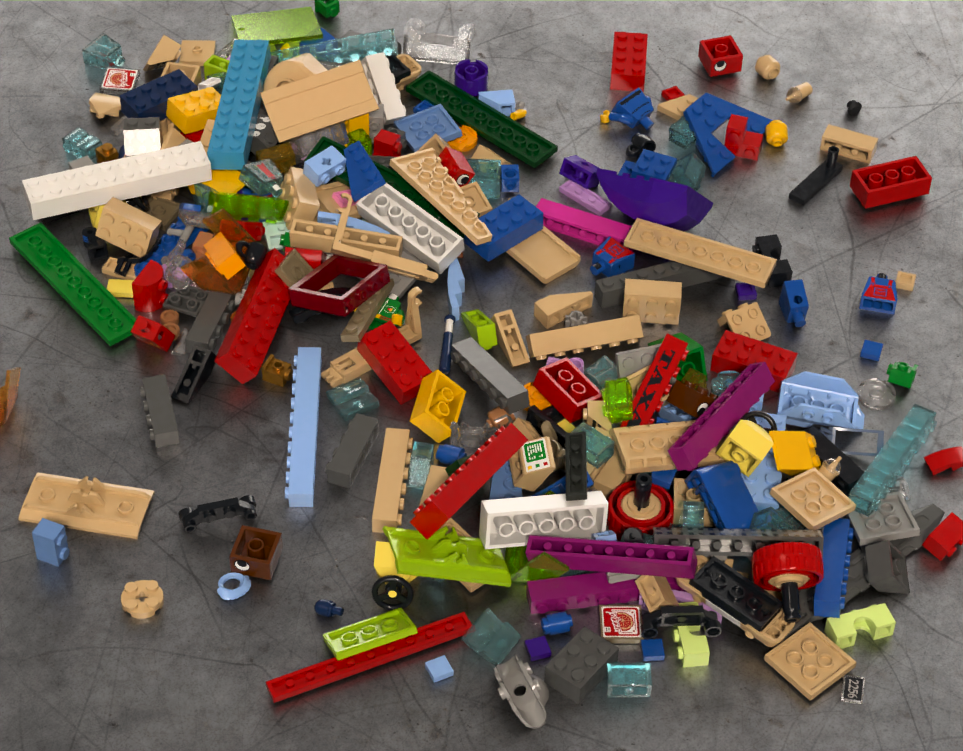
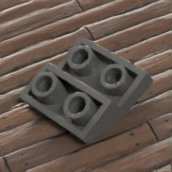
M180 283L175 292H170L163 303V307L197 317L209 291Z

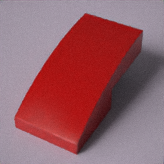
M962 446L943 449L924 457L933 476L949 468L955 471L963 467Z

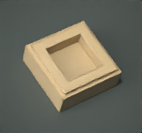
M898 271L896 288L913 291L916 274Z

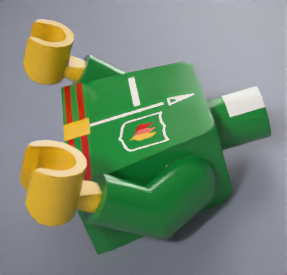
M390 294L386 298L369 329L373 330L390 320L396 328L397 326L402 327L405 325V314L401 310V303L397 295Z

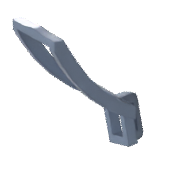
M821 427L819 429L834 445L836 430L878 433L877 453L842 452L849 455L882 457L884 446V431L838 427H829V429Z

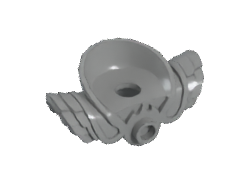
M514 655L509 661L498 664L493 668L495 677L500 685L497 690L502 700L507 698L514 713L526 727H532V729L541 728L546 723L547 714L544 706L549 699L548 686L540 677L533 674L527 662L523 664L517 655ZM519 686L526 687V692L522 696H516L514 693L515 689Z

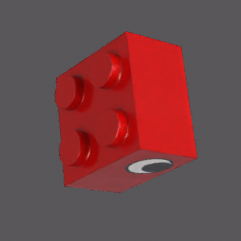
M731 35L700 41L698 57L709 77L741 72L743 54Z
M445 147L438 157L441 159V164L443 167H447L449 176L455 179L459 187L467 185L475 175V172L462 152Z

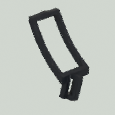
M156 239L152 248L139 258H132L134 254L130 252L118 258L114 273L125 277L131 264L141 263L150 258L153 252H156L159 248L158 245L161 244L162 240ZM126 262L123 271H120L123 263Z

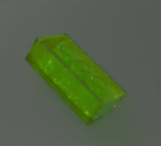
M209 191L207 213L212 214V218L223 219L224 215L230 216L232 220H241V217L248 218V221L259 222V219H266V223L276 224L277 221H283L289 201L278 197Z

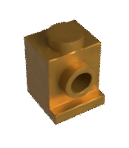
M105 143L95 149L97 164L116 160L119 157L117 149L110 143Z
M272 354L262 365V380L284 387L286 382L290 381L293 376L292 365L274 358Z

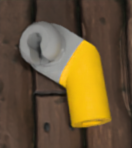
M524 101L516 102L515 112L510 114V118L514 121L526 116L527 111Z

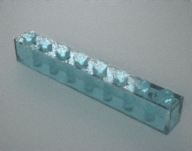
M394 28L272 51L271 55L277 56L280 63L292 57L310 53L327 68L348 64L357 60L362 61L365 56L382 52L385 53V56L398 54V43Z
M917 404L913 405L850 491L849 498L856 504L854 511L869 517L873 510H878L881 499H885L889 488L895 486L897 477L902 476L905 470V465H910L913 454L919 452L921 443H925L929 432L934 431L937 421H935L936 412Z

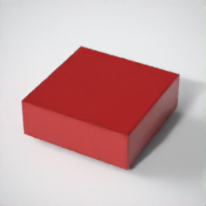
M673 86L663 90L661 96L666 101L685 96V94L677 86Z

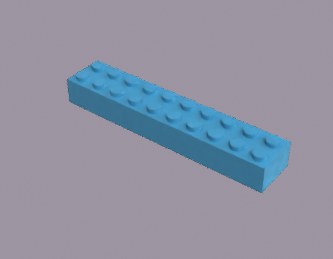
M240 39L234 41L207 151L211 169L246 170L247 166L245 165L248 162L262 100L260 93L263 92V85L271 60L269 40Z

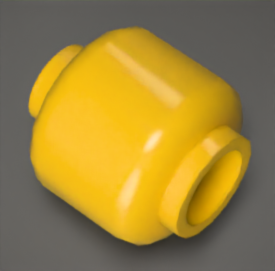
M773 120L765 127L766 142L768 144L780 147L787 142L788 129L785 123L780 120Z

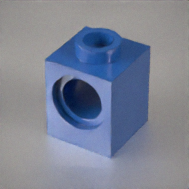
M519 164L501 165V192H519Z

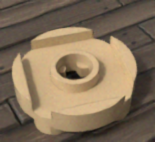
M155 580L128 582L121 594L123 610L130 613L131 617L137 619L152 617L155 615V611L159 608L161 609L164 604L163 591ZM140 597H146L143 602H140Z

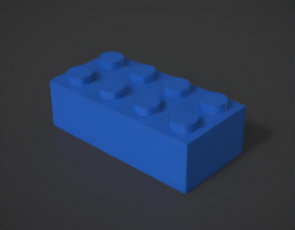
M518 194L478 218L481 222L485 223L491 232L492 239L490 242L475 245L464 234V243L489 262L542 230L543 212Z

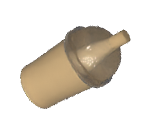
M804 82L789 88L785 100L795 104L801 102L802 99L812 94V86L808 82Z
M838 456L837 459L829 458L824 460L818 471L831 482L840 474L841 464L839 461L842 457Z

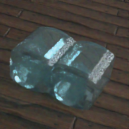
M76 128L62 138L64 150L75 155L78 159L87 155L90 159L96 157L95 149L102 145V142L97 137L89 135L82 128Z

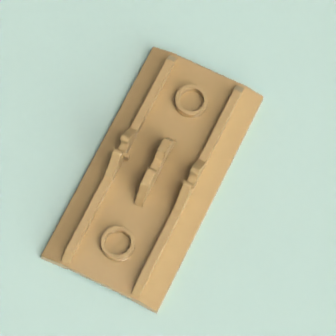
M360 60L260 93L279 143L379 110Z
M38 472L22 505L19 521L39 523L44 518L64 525L65 528L138 539L142 522L155 491L103 483L96 477L90 481L88 476H85L83 479Z

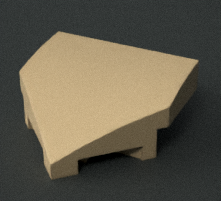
M94 93L89 99L90 112L96 113L98 119L104 118L105 115L119 117V110H121L120 97L102 93Z

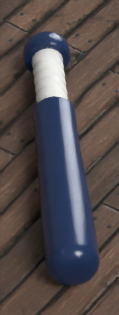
M450 314L444 318L446 327L443 334L439 370L445 375L449 374L451 370L453 324L456 321L455 316Z

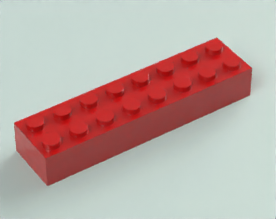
M275 248L266 254L263 263L255 270L214 360L215 363L241 384H245L258 375L290 300L289 287L275 273L276 268L284 260L285 256Z
M512 423L506 428L504 426L500 427L494 433L497 437L492 435L434 494L432 493L423 502L426 505L425 507L421 504L413 512L415 517L410 523L427 540L528 441Z

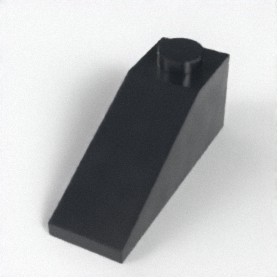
M194 344L171 398L186 404L192 401L211 375L216 364L214 362L216 355L211 350Z

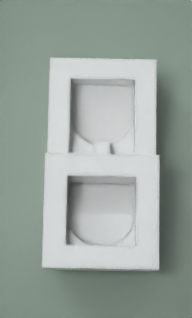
M211 77L199 83L198 90L207 87L216 88L220 85L221 79Z

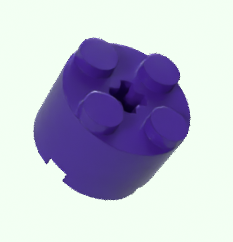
M470 59L460 61L455 67L454 85L474 97L478 96V92L488 91V66L480 60H476V62H470Z

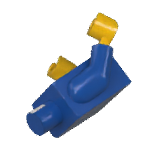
M637 88L619 100L611 113L609 110H605L603 112L604 115H600V120L602 123L618 121L633 129L641 124L648 130L654 125L653 121L649 118L654 111L651 98L645 96L642 90Z

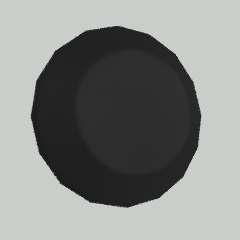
M856 100L849 101L847 103L848 113L852 115L859 113L862 108L861 103L856 102Z

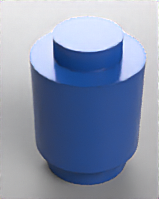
M440 444L436 452V459L447 465H451L456 460L467 456L464 448L450 444Z
M561 611L545 615L544 618H541V626L544 635L549 634L552 636L570 632L573 621L571 614Z

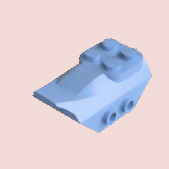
M804 371L782 380L776 414L787 415L786 424L805 428L811 427L814 424L838 428H864L865 415L858 405L859 395L844 379Z

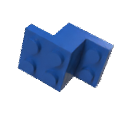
M643 149L637 162L634 163L626 160L618 175L622 176L623 173H628L630 178H636L637 175L644 176V180L649 181L650 177L667 181L677 164V158Z

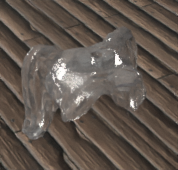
M183 239L177 241V246L169 253L165 262L167 266L165 279L178 290L200 285L209 273L215 270L212 264H206L199 269L190 258L183 256L182 254L186 248V243Z
M453 421L450 425V445L479 449L492 435L496 437L494 433L498 428H491L488 422L481 427H472L467 422H461L459 426L458 423Z

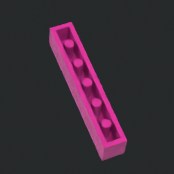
M541 198L536 205L543 212V225L547 229L599 246L608 237H612L624 246V240L632 228L630 225ZM626 247L627 249L635 253V249Z

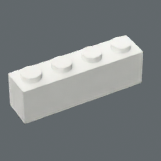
M384 52L365 56L361 64L377 104H384V125L393 124L394 121L406 116V108L402 105L400 91L396 88L395 77L389 68V60Z

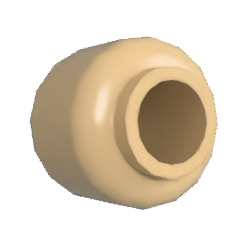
M764 55L758 58L755 70L766 80L774 79L780 73V64L771 55Z

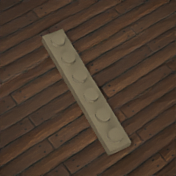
M390 279L388 284L358 306L340 335L342 342L361 341L394 287L393 279Z

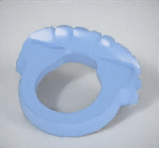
M236 572L225 574L218 581L219 588L217 592L224 600L237 599L249 591L251 580H249V576H243ZM230 579L240 581L239 587L232 590L225 588L224 583Z

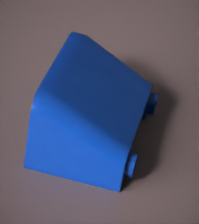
M730 460L693 470L684 480L688 489L696 488L695 494L701 495L716 528L767 529V522L761 517L740 474V468L737 463Z

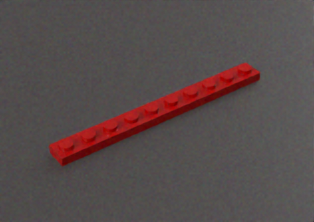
M461 612L417 628V634L338 661L334 657L266 681V688L273 703L472 633L473 626L466 613Z

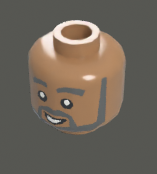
M498 406L487 413L488 419L485 422L490 431L495 430L496 432L502 426L506 428L510 423L513 424L516 418L513 413L509 415Z

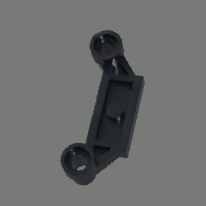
M246 495L239 500L238 497L197 505L195 510L193 508H184L179 511L178 515L180 522L183 523L185 532L190 533L197 529L196 526L200 523H210L215 520L233 518L239 515L245 516L246 520L255 519L257 517L256 502L254 496Z
M661 606L659 610L653 613L641 615V636L646 639L656 637L659 626L702 625L704 626L705 635L708 637H716L722 633L717 613L707 611L703 606Z

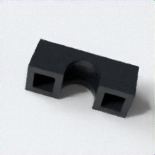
M777 234L756 237L755 245L752 246V252L777 259L776 266L767 282L769 288L783 286L784 281L792 279L793 273L788 259L780 260L782 245Z

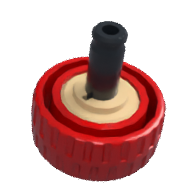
M646 473L637 475L636 480L619 485L608 498L607 526L609 530L616 534V538L620 542H625L623 534L626 529L631 527L641 529L646 543L652 544L653 527L672 528L673 499L663 487L653 484L651 476Z
M803 542L776 543L764 546L756 550L752 555L753 581L764 590L781 592L783 613L785 614L784 621L788 623L800 621L798 590L813 587L824 578L822 552L813 544Z

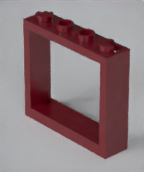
M333 255L288 289L292 306L346 317L390 282V275L385 264ZM340 274L364 278L342 296L317 292Z

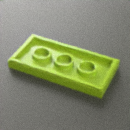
M398 608L322 635L324 642L338 661L417 634L418 632L417 627L404 610Z

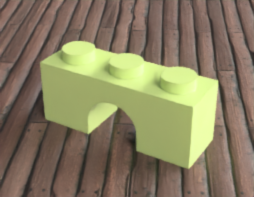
M697 602L678 603L679 606H699ZM701 625L673 626V641L677 642L678 645L676 647L677 659H681L683 668L708 665L710 650L706 635L696 636L690 633L700 631Z
M885 603L874 604L867 608L841 614L840 618H827L824 632L831 641L843 649L854 646L857 635L856 630L858 629L867 631L873 640L893 635L896 621Z

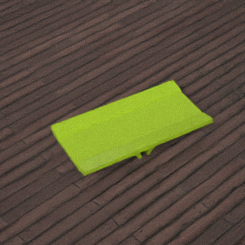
M384 526L382 529L386 537H388L393 551L397 574L506 587L512 585L511 576L500 548L485 549L480 538L458 536L455 527H452L450 533L445 534L448 531V527L445 526L436 531L428 540L418 530Z

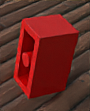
M951 512L929 534L922 546L940 561L946 556L950 558L956 552V546L958 544L960 546L963 545V521Z

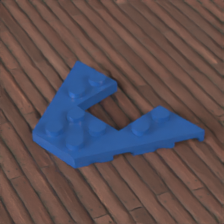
M709 93L702 95L683 112L691 132L693 131L697 138L696 143L700 152L704 155L703 159L710 167L712 178L736 157L712 135L715 130L730 119L731 114L748 117L747 131L765 134V127L773 121Z

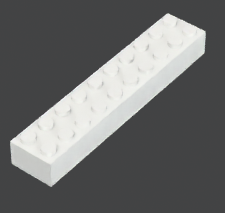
M201 141L30 178L22 180L24 197L32 219L37 220L104 205L112 197L122 201L212 180L209 158Z

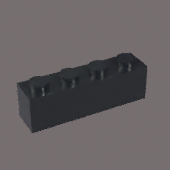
M814 425L804 430L813 435L816 440V447L814 448L816 455L820 458L821 466L823 463L830 466L838 456L842 457L834 468L838 475L831 481L839 490L849 497L864 488L867 474Z

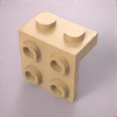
M757 302L749 305L744 303L734 311L732 309L721 313L722 317L717 320L720 327L728 324L731 332L759 341L771 336L770 329Z

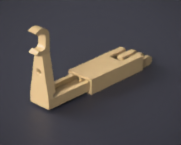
M347 193L340 195L348 200L346 209L340 207L336 210L341 215L331 253L385 264L388 267V272L420 281L434 283L437 280L438 274L427 270V264L377 250L370 252L342 244L341 241L352 205V197Z
M414 287L409 291L405 319L406 325L398 329L409 344L422 338L418 306L423 302L416 298L418 294L422 293L419 287ZM357 348L331 361L330 368L324 370L321 373V377L327 383H330L332 388H335L342 383L346 384L372 370V368L358 352Z

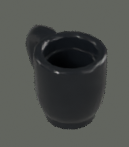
M636 133L632 137V144L626 149V155L632 158L637 157L639 154L641 155L643 149L654 152L656 144L649 136L643 133Z
M238 241L235 247L238 255L244 259L246 267L251 270L258 269L268 252L267 248L258 242ZM243 246L247 247L245 254L242 251Z

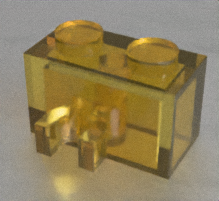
M290 142L255 151L256 161L260 162L257 165H261L262 161H265L264 165L277 177L279 172L286 174L290 167L296 164L295 153Z

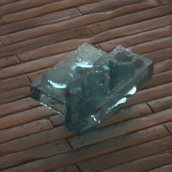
M466 159L475 172V175L468 184L477 181L486 198H500L501 160Z

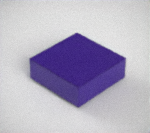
M748 283L735 284L738 301L757 299L754 285Z
M545 636L525 640L524 645L530 661L551 657L552 652Z

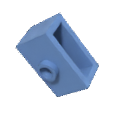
M42 518L32 532L36 557L38 560L59 567L62 561L68 558L70 552L65 526Z

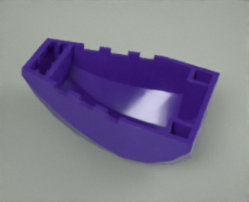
M597 168L596 171L600 185L608 199L621 212L635 220L640 218L684 232L698 225L713 206V202L687 185L651 177L647 181L644 180V176L637 175L636 178H630L628 173H623L622 176H619L616 171Z

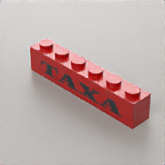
M668 333L666 334L620 427L654 424L655 419L652 417L655 411L660 412L664 403L661 399L664 394H669L672 387L670 381L672 377L676 378L681 369L678 365L681 360L685 361L689 353L686 350L687 342Z

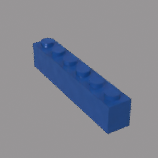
M839 518L824 526V578L815 588L814 616L840 618V610L845 609V597H842V595L847 594V583L844 582L848 581L849 569L846 567H850V555L847 554L852 553V541L849 540H853L854 528L850 527V519Z

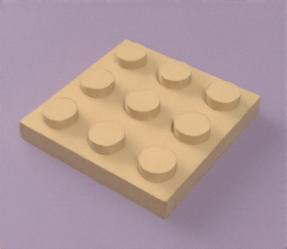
M815 467L772 487L770 495L808 530H817L853 512L856 508V504Z
M811 622L769 651L764 657V660L810 701L856 666L855 660Z

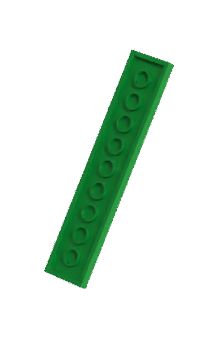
M41 222L9 237L10 244L109 346L133 335L131 329L136 318Z

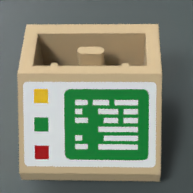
M545 436L527 441L509 459L513 485L515 487L534 492L554 472L556 465L550 437Z

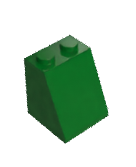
M682 332L672 335L687 342L686 350L689 351L685 361L681 360L678 365L681 369L676 380L683 383L685 380H688L695 385L708 381L703 346ZM664 338L650 342L648 346L662 344Z

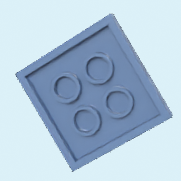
M441 104L394 121V127L406 133L407 144L413 152H417L434 134L439 135L446 142L462 136V130Z

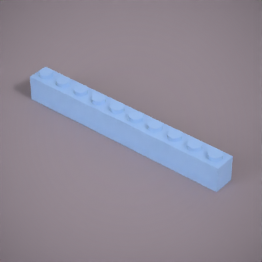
M298 347V355H294V366H297V369H293V381H296V383H292V395H295V397H291V409H294V412H290V424H293V426H289V438H292V441H288V453H291V456H287V468H290V471H286V483L289 484V487H285V499H289V507H313L322 353L321 347Z

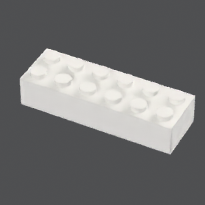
M387 183L364 196L356 203L358 214L369 223L390 232L391 235L403 236V247L440 275L465 250L464 241L461 236Z
M602 491L587 492V500L566 501V494L482 500L479 538L485 549L527 546L529 535L591 540V534L606 531L609 503Z

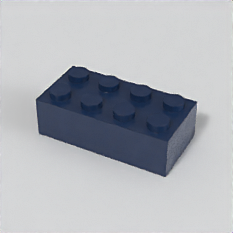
M180 69L119 95L121 112L128 119L159 117L161 121L167 118L168 98L198 91V86Z

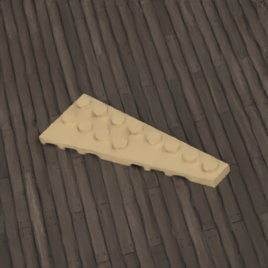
M433 148L390 159L389 165L475 245L491 241V232L485 223L478 219V213L472 210L470 201L464 198L463 191L455 179L449 176L447 167H443L440 157H436Z

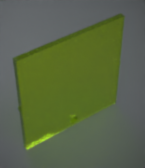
M312 7L231 16L238 40H269L270 45L323 38V33Z

